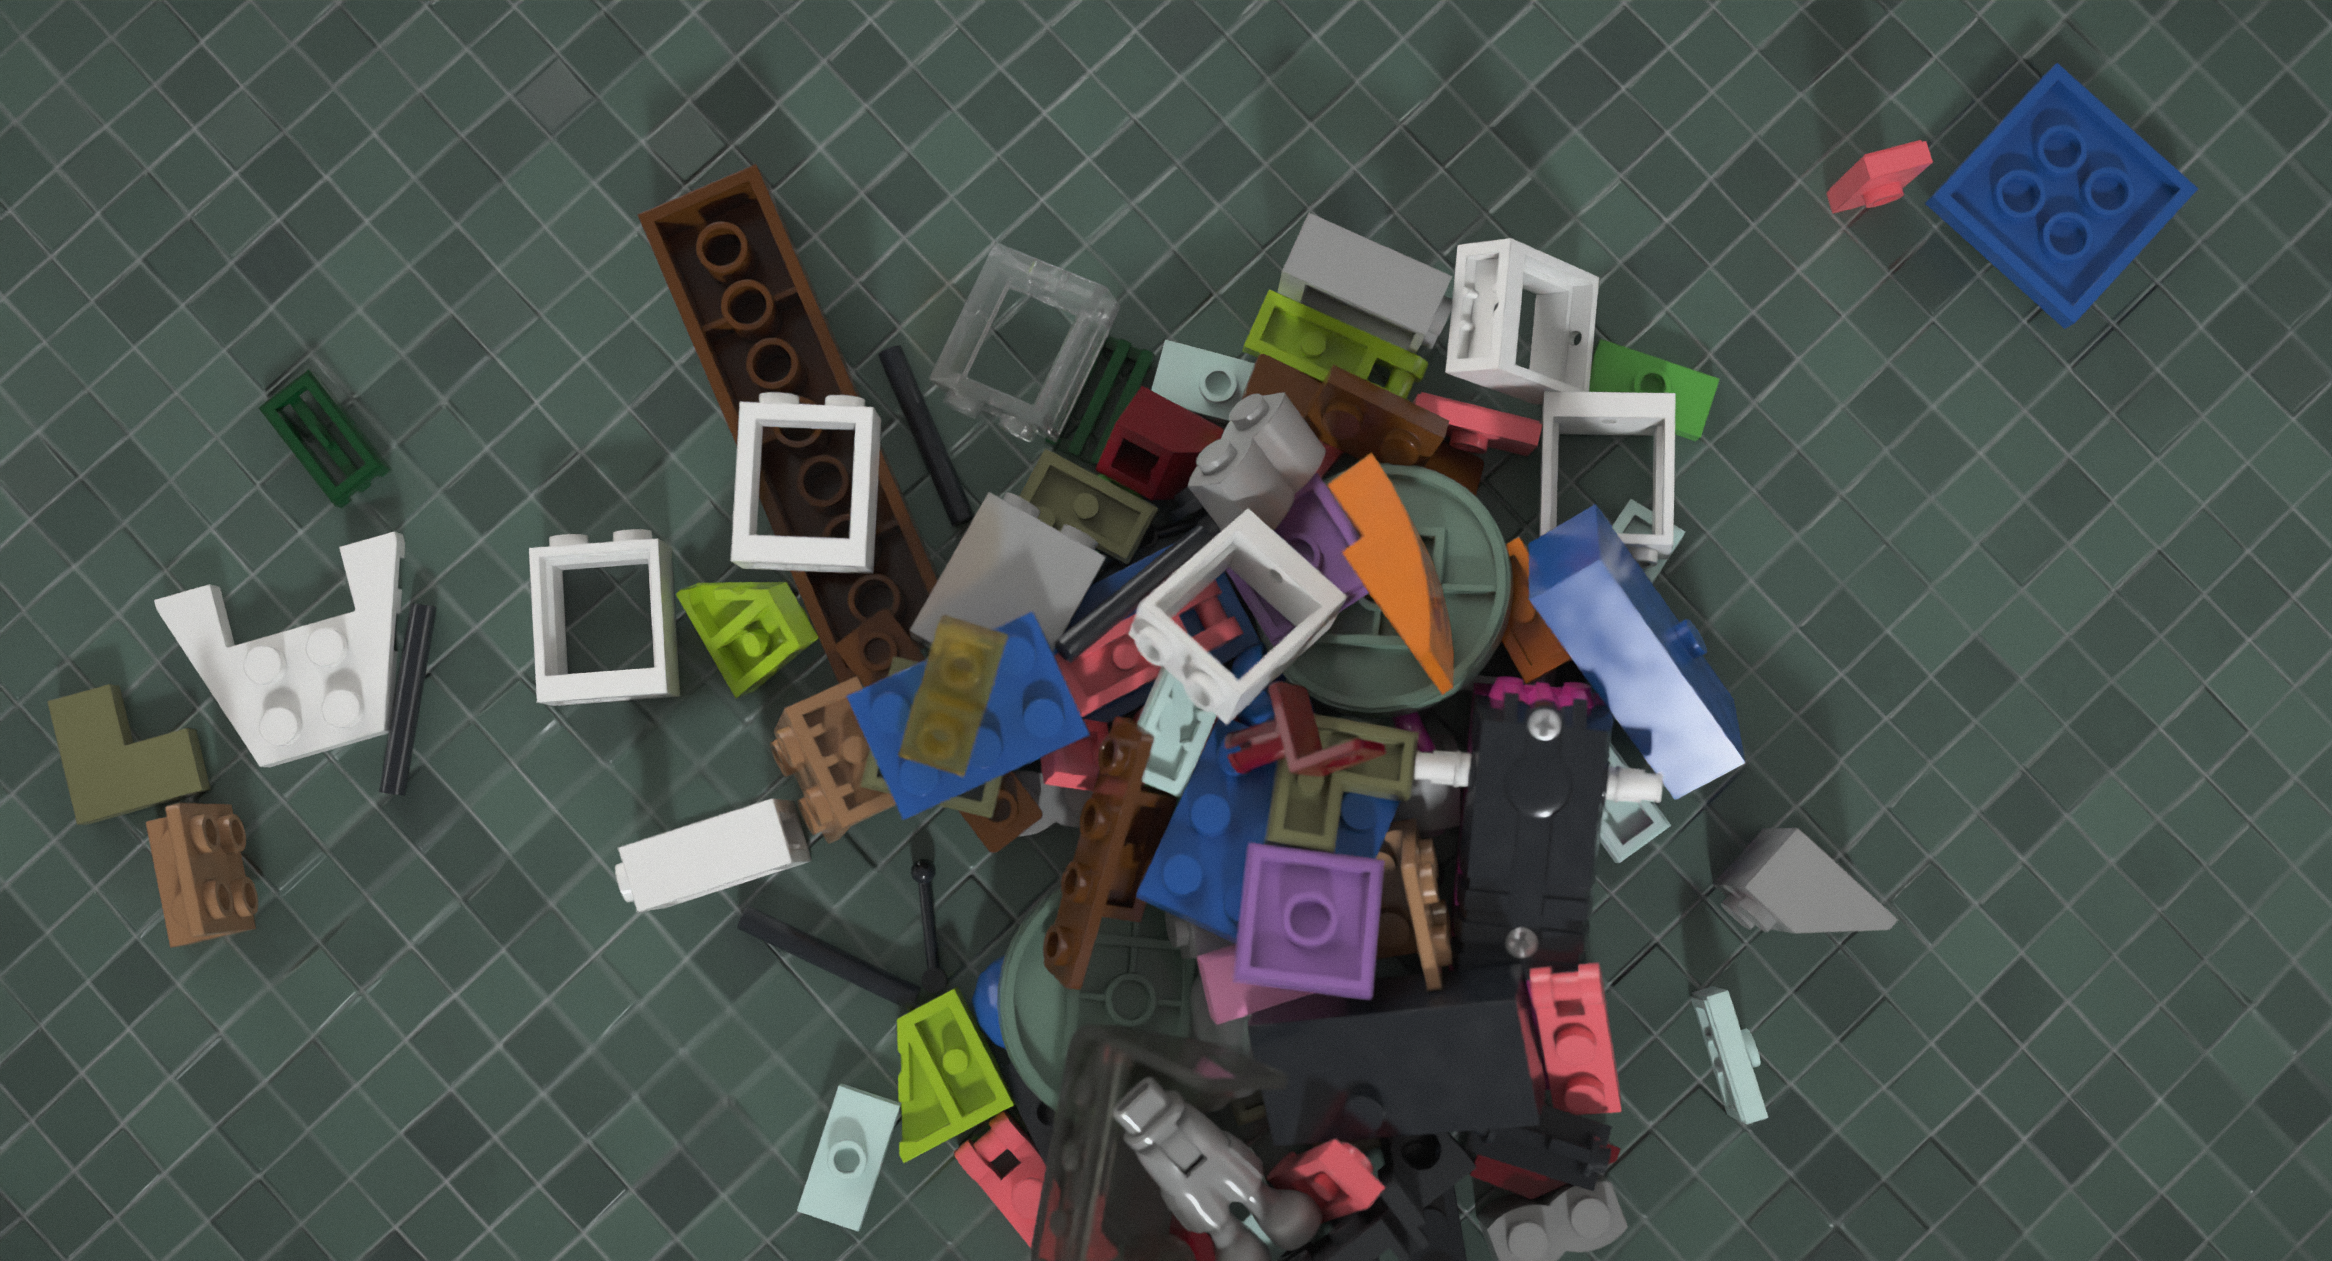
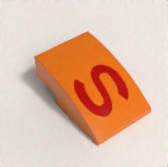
M1371 453L1327 484L1352 526L1361 537V539L1342 551L1370 596L1443 695L1453 688L1454 675L1451 624L1443 589L1431 556L1391 481Z

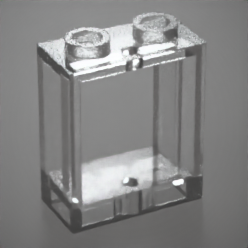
M995 242L929 379L946 394L943 403L961 414L977 419L980 412L984 411L1000 418L998 427L1017 438L1033 442L1036 434L1057 442L1121 307L1106 286ZM1009 288L1076 315L1034 405L967 377Z

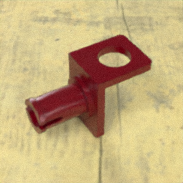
M1280 681L1268 686L1275 718L1240 731L1236 730L1227 733L1225 737V749L1237 746L1241 749V751L1227 755L1232 767L1240 774L1250 772L1253 768L1286 757L1290 773L1322 777L1387 754L1384 743L1364 739H1354L1323 750L1307 689L1303 686Z

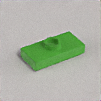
M1599 339L1592 354L1589 392L1675 393V435L1697 441L1701 438L1720 379Z

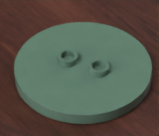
M1379 464L1391 481L1431 556L1443 589L1450 618L1454 651L1453 688L1443 695L1440 693L1368 593L1340 611L1331 628L1282 673L1292 684L1305 687L1311 700L1339 713L1365 718H1392L1420 712L1440 704L1463 689L1483 670L1497 650L1507 629L1514 596V578L1507 546L1496 522L1479 499L1468 489L1439 472L1420 466ZM1346 471L1333 475L1323 480V482L1327 486V484L1332 482L1334 479H1336ZM1255 618L1258 633L1267 648V653H1269L1274 646Z
M1061 887L1043 899L1022 922L1011 940L1000 971L997 990L998 1020L1005 1048L1017 1073L1027 1087L1055 1112L1083 1126L1106 1132L1125 1133L1126 1129L1113 1117L1112 1111L1126 1094L1148 1077L1154 1078L1166 1092L1177 1090L1185 1102L1191 1104L1199 1111L1203 1110L1226 1089L1242 1065L1251 1044L1247 1024L1252 1014L1216 1025L1209 1014L1197 958L1182 959L1180 947L1174 948L1169 940L1165 922L1166 911L1147 902L1141 923L1102 917L1081 989L1065 988L1044 967L1043 956L1044 938L1047 930L1055 923L1062 899Z

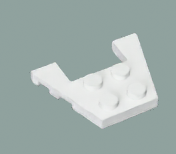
M394 531L339 547L355 611L239 645L234 644L220 587L209 584L154 600L158 613L260 767H273L389 733L395 700L398 651H394L396 614L401 612L402 589H398L400 558H404L405 541L402 534Z

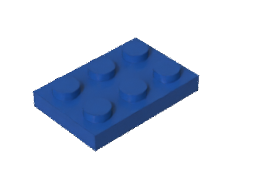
M1034 611L846 696L903 820L1090 735Z

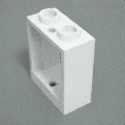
M1512 238L1458 245L1445 373L1534 405L1543 404L1544 391L1589 392L1599 277ZM1522 289L1536 294L1529 369L1515 365ZM1578 333H1581V341L1575 346L1574 338Z
M1544 391L1541 434L1539 537L1557 527L1559 434L1654 436L1652 534L1617 533V535L1641 568L1657 566V559L1668 560L1674 545L1675 393Z
M769 392L759 395V403L740 402L731 561L743 569L873 574L881 418L874 407H865V399L848 395H831L825 397V405L799 404V397L796 395ZM763 426L855 430L850 539L757 535Z
M1247 508L1139 604L1129 636L1135 640L1139 652L1145 659L1156 666H1163L1184 685L1187 695L1195 705L1206 712H1213L1227 725L1331 628L1347 596ZM1228 567L1296 627L1239 681L1171 620L1173 616Z
M631 529L613 532V542L589 543L588 535L563 534L549 537V547L529 548L537 703L561 706L680 697L672 546L658 538L652 539L651 530ZM648 564L654 668L568 674L562 570Z
M772 798L619 847L623 863L615 866V872L620 891L626 902L634 901L637 912L668 908L811 862L812 859L794 801Z

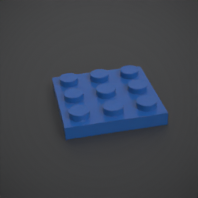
M2056 63L1974 149L1925 204L2059 325L2066 329L2075 324L2198 188L2064 68Z
M1218 718L1140 885L1136 898L1236 944L1246 849L1249 843L1265 845L1277 760L1253 768L1250 772L1238 773L1232 767L1227 755L1241 751L1239 746L1225 749V737L1227 733L1249 727L1234 720L1226 725ZM1343 791L1333 854L1376 859L1400 801Z

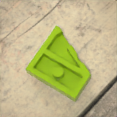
M787 582L697 583L683 588L676 593L677 598L735 698L755 691L819 638L809 622L805 610L798 603Z
M958 986L897 1019V1048L901 1054V1072L898 1075V1102H901L902 1140L899 1142V1155L903 1163L1015 1105L999 1070L1000 1067L981 1030L978 1028L977 1022Z

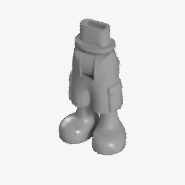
M1148 1077L1138 1083L1115 1105L1112 1115L1126 1129L1124 1140L1135 1150L1142 1165L1161 1188V1195L1168 1210L1172 1211L1188 1231L1200 1234L1202 1232L1210 1233L1216 1247L1215 1261H1272L1267 1245L1251 1228L1242 1223L1228 1209L1230 1203L1234 1201L1241 1202L1253 1215L1263 1232L1276 1246L1283 1250L1298 1249L1308 1243L1316 1234L1321 1225L1322 1212L1313 1198L1306 1193L1296 1190H1276L1262 1182L1263 1162L1242 1140L1227 1131H1221L1197 1108L1185 1102L1177 1090L1166 1092L1154 1078Z

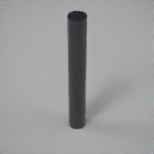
M900 345L885 349L878 354V357L952 527L962 525L974 519L975 514L907 358Z
M1201 525L1194 526L1058 638L1054 645L1060 656L1068 662H1073L1137 609L1146 597L1213 539L1211 534Z
M411 603L379 788L381 793L403 796L406 794L437 607L414 603Z
M747 906L738 923L737 929L909 1011L914 1007L922 990L921 987L752 906Z

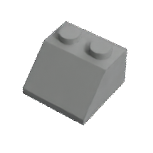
M1763 828L1713 883L1726 896L1721 903L1724 910L1749 930L1755 925L1767 933L1769 930L1790 933L1890 930L1898 921L1893 914L1799 828Z

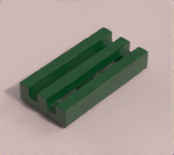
M1097 328L1044 440L1045 444L1097 467L1115 423L1143 385L1155 359V353L1144 348L1140 350L1132 346V343L1122 338L1118 340L1110 336L1109 332ZM1104 350L1112 352L1113 355L1073 440L1070 441L1063 436ZM1127 359L1136 363L1094 452L1086 448L1085 445Z
M310 369L259 407V410L334 506L343 508L352 501L349 497L357 491L363 493L372 486L370 481L376 476L383 477L392 470L318 374ZM309 390L366 463L360 469L304 399L302 394L305 391ZM290 404L345 474L347 479L339 484L282 412V409Z

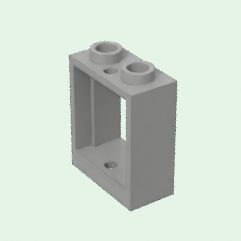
M1308 213L1285 263L1277 292L1414 354L1417 353L1421 345L1432 350L1453 308L1452 299L1444 296L1452 279L1451 275L1311 213Z

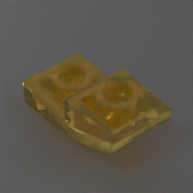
M943 614L936 629L921 685L913 701L898 754L899 757L962 777L965 776L1009 638L1008 634Z

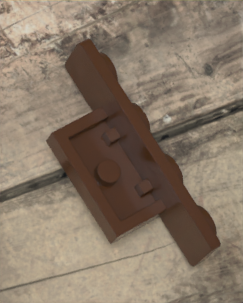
M1266 354L1258 356L1241 400L1253 394L1263 396L1285 392L1318 440L1360 460L1372 453L1379 464L1415 465L1439 472L1458 482L1476 497L1484 468V461L1469 452L1456 449L1444 441L1449 420L1338 366L1333 365L1322 382Z
M888 609L878 611L836 644V651L864 687L888 677L893 656L919 663L927 660ZM1012 771L1003 774L993 819L959 811L991 853L999 852L1043 817L1041 808Z
M1116 716L1110 734L1101 743L1098 754L1099 772L1092 796L1085 802L1081 811V834L1073 862L1067 865L1062 876V899L1054 925L1047 930L1044 938V967L1068 989L1080 990L1102 917L1141 923L1146 902L1136 898V895L1171 821L1177 798L1171 793L1157 788L1141 786L1153 746L1154 736L1129 718Z

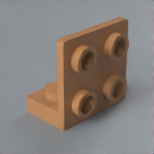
M857 676L785 708L774 729L776 740L770 742L772 754L780 771L785 777L794 774L804 794V797L797 800V803L808 829L813 835L822 832L828 844L839 840L851 826L896 805L892 794L860 787L870 747L846 697L863 689Z
M177 803L166 806L167 817L146 822L170 948L256 929L254 914L258 911V895L253 881L245 875L241 851L246 846V835L240 818L233 814L231 804Z
M1417 818L1391 822L1376 859L1384 860L1375 960L1420 952L1428 991L1442 989V966L1453 964L1449 940L1452 938V927L1447 902L1445 899L1439 900L1436 878L1440 877L1434 841L1433 838L1421 840Z

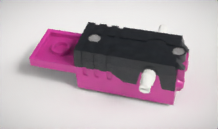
M1499 676L1494 684L1473 683L1467 753L1434 750L1433 753L1416 751L1414 780L1426 779L1436 784L1454 785V787L1463 786L1461 825L1459 827L1450 919L1452 927L1450 946L1453 964L1448 965V971L1523 964L1546 1082L1545 1090H1550L1537 1013L1532 1000L1530 969L1552 967L1553 973L1578 971L1579 964H1586L1585 950L1589 942V917L1592 914L1594 897L1592 886L1596 879L1605 800H1614L1617 803L1618 801L1641 803V800L1660 802L1662 773L1651 774L1645 773V770L1621 768L1619 765L1616 767L1608 766L1613 717L1598 693H1592L1590 685L1578 682H1566L1563 688L1550 687L1549 683L1535 682V685H1526L1520 678Z

